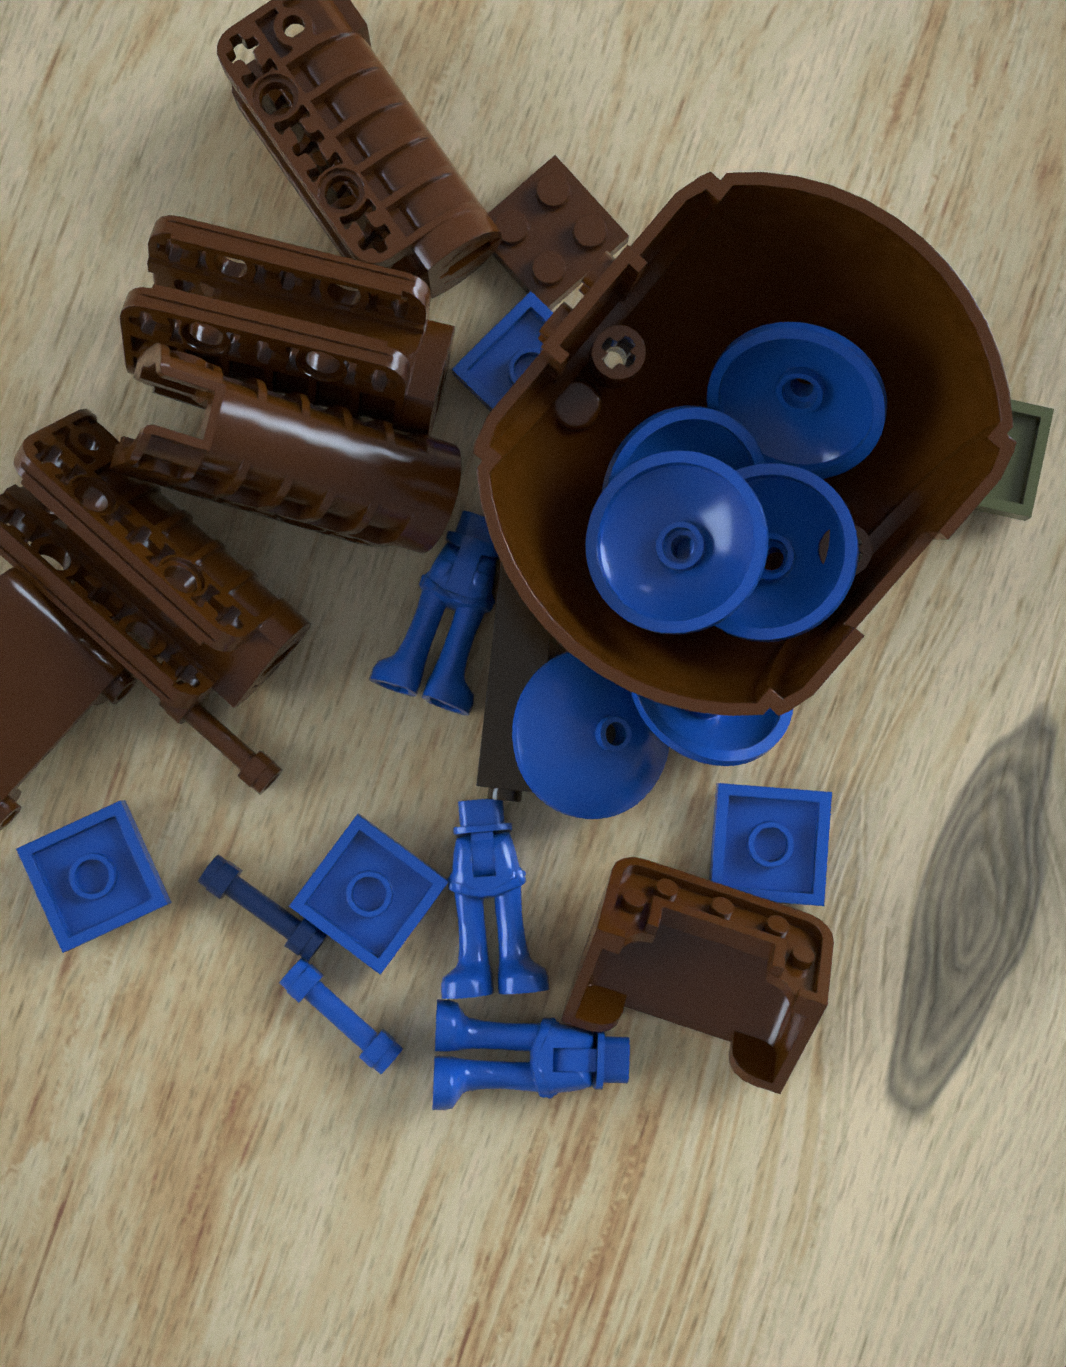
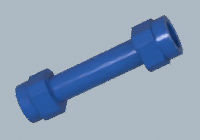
M301 958L282 978L279 984L298 1003L305 998L362 1050L359 1058L381 1075L401 1053L403 1048L384 1029L377 1033L320 981L324 975L304 958Z

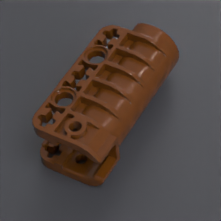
M270 0L228 28L221 35L217 44V56L226 77L232 84V94L239 110L342 257L383 267L392 265L391 269L418 276L429 286L431 297L434 298L466 279L495 252L501 243L502 233L372 50L367 23L351 0ZM292 24H299L305 28L294 37H289L285 34L286 29ZM241 43L247 49L257 46L253 51L255 59L248 64H245L241 59L232 63L236 58L234 48ZM266 94H268L270 102L276 109L271 114L266 113L262 105V100ZM283 104H287L288 106L281 108ZM296 123L304 131L300 142H298L296 135L290 128ZM285 130L282 135L278 133V131ZM314 148H317L319 150L317 152L311 153ZM319 176L315 182H313L310 179L312 177ZM330 187L339 199L332 205L329 204L326 197ZM345 192L350 194V196L341 198ZM362 215L366 218V226L363 231L355 221ZM353 222L348 229L344 228L343 224ZM376 236H379L382 240L372 243L373 248H369L365 251L362 250L365 249L374 240Z
M162 216L155 222L148 241L149 258L147 261L148 272L153 273L154 284L152 288L139 287L132 289L126 297L120 314L125 365L129 374L134 375L139 353L156 343L168 346L172 351L191 354L210 364L221 367L223 376L242 382L250 378H256L265 382L267 390L278 394L287 395L298 392L307 395L310 404L318 407L330 408L341 406L350 410L352 418L361 420L362 417L374 420L380 419L392 424L394 430L411 434L420 432L431 435L450 362L455 326L428 320L431 290L425 281L407 272L181 216ZM226 257L241 260L244 263H237L227 259ZM338 285L355 288L358 291L347 290ZM403 296L405 298H408V300L401 299V297Z
M156 343L139 353L133 376L134 379L154 387L152 392L154 394L204 409L206 412L199 437L189 436L153 424L141 428L136 439L126 436L121 437L120 443L115 445L110 465L112 471L364 546H398L418 553H426L433 548L442 536L452 515L461 481L462 461L457 445L420 432L408 435L395 432L389 422L380 419L364 422L352 418L350 410L341 406L324 409L310 404L308 396L298 392L287 395L278 394L267 390L265 382L256 378H250L242 382L223 376L221 367L210 364L191 354L172 351L168 346Z
M89 409L75 411L29 435L21 444L13 462L16 472L23 479L21 481L23 486L19 487L15 484L7 488L0 495V555L160 700L169 706L178 709H189L199 703L213 690L233 708L239 706L284 662L308 632L311 623L284 598L278 599L257 580L258 575L252 569H245L225 551V545L219 539L213 540L193 522V516L188 511L180 510L161 493L159 485L112 471L110 465L115 445L119 444L120 441L97 422L96 415ZM41 555L53 558L62 565L64 570H56ZM126 632L134 633L143 638L149 644L150 649H144ZM158 657L163 660L162 663L157 661ZM178 678H181L186 683L180 685L176 681Z

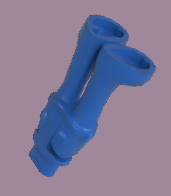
M462 511L455 532L447 531L446 544L435 559L430 571L421 576L419 587L422 592L403 642L394 655L377 661L372 669L369 680L391 691L412 697L417 696L426 660L445 608L453 610L455 614L436 665L427 680L422 699L442 709L468 716L474 704V694L465 682L466 664L482 618L485 613L492 610L495 604L492 590L499 556L490 538L485 517L473 512Z
M493 799L459 801L460 827L453 828V833L458 838H456L452 872L447 878L449 890L454 892L459 926V956L456 967L442 978V999L473 998L494 993L484 915L485 898H494L499 948V994H523L549 990L547 971L531 959L526 943L521 886L526 883V872L519 866L515 846L510 835L512 823H505L503 801Z
M437 999L435 1051L448 1052L466 1049L530 1051V1061H486L462 1059L453 1056H434L432 1110L452 1109L463 1093L480 1089L538 1092L542 1098L551 1099L561 1092L578 1091L591 1086L595 1090H602L603 1083L628 1084L629 1037L605 1036L604 1032L589 1031L571 1025L560 1024L555 1018H543L540 1023L483 1021L466 1016L458 1002Z

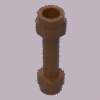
M180 680L177 683L182 685L185 682ZM204 698L189 709H178L169 706L162 700L159 702V706L178 724L187 722L241 770L238 777L249 787H252L259 795L265 792L283 771L264 751H259L256 754L201 705Z

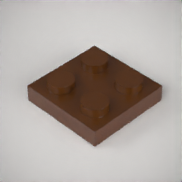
M556 155L488 213L502 233L501 243L492 254L493 257L527 294L530 291L534 293L550 310L582 284V279L606 251L613 256L628 243L629 235Z

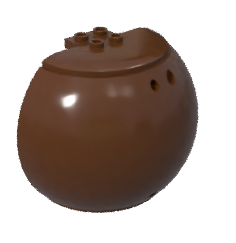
M709 172L676 192L631 246L627 245L616 259L607 251L598 259L582 279L583 285L579 291L584 297L573 309L566 302H563L539 330L541 334L538 340L543 343L540 354L487 415L476 439L473 453L482 460L476 468L480 501L490 538L502 566L526 606L541 625L569 653L599 675L624 689L661 704L693 712L726 716L764 715L770 708L780 716L816 693L864 637L856 629L858 625L931 541L949 540L1001 480L1016 446V441L1007 434L1013 428L1010 390L1001 355L989 325L970 291L945 259L923 237L897 217L862 197L833 185L799 176L768 172L726 173L720 180L712 172ZM779 322H801L824 327L853 342L870 358L883 380L887 396V415L882 434L872 452L850 470L823 479L834 488L848 507L854 520L859 543L858 565L855 577L839 607L825 621L812 630L794 638L775 642H756L740 639L723 632L715 626L689 634L672 635L656 633L628 622L611 609L596 589L589 572L586 558V532L592 510L602 493L608 465L624 438L645 419L663 410L679 406L708 407L707 387L719 356L736 338L754 328ZM613 351L618 353L622 358L623 364L619 363L613 369L606 366L604 359L608 354L607 352ZM796 378L803 384H811L807 380ZM830 529L824 533L818 544V555L823 565L828 552ZM778 552L769 554L766 559L765 569H778L783 563V554Z

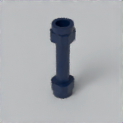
M218 854L206 867L198 883L219 899L224 898L225 895L285 937L288 941L284 946L309 962L328 935L305 918L302 921L239 877L243 870Z

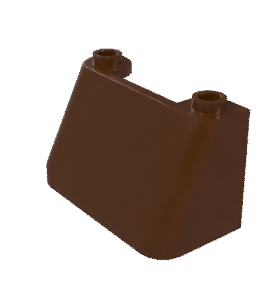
M14 567L0 576V831L18 815L22 808L17 803L21 795V791L18 789L19 785L92 705L98 706L108 700L113 705L117 704L132 690L137 682V679L133 677L131 672Z
M638 857L623 858L615 863L606 883L566 999L561 1022L589 1031H609L618 1024L624 1007L731 1042L729 1064L734 1073L743 1081L753 1086L781 1094L828 1006L834 946L833 934L823 921L809 913Z

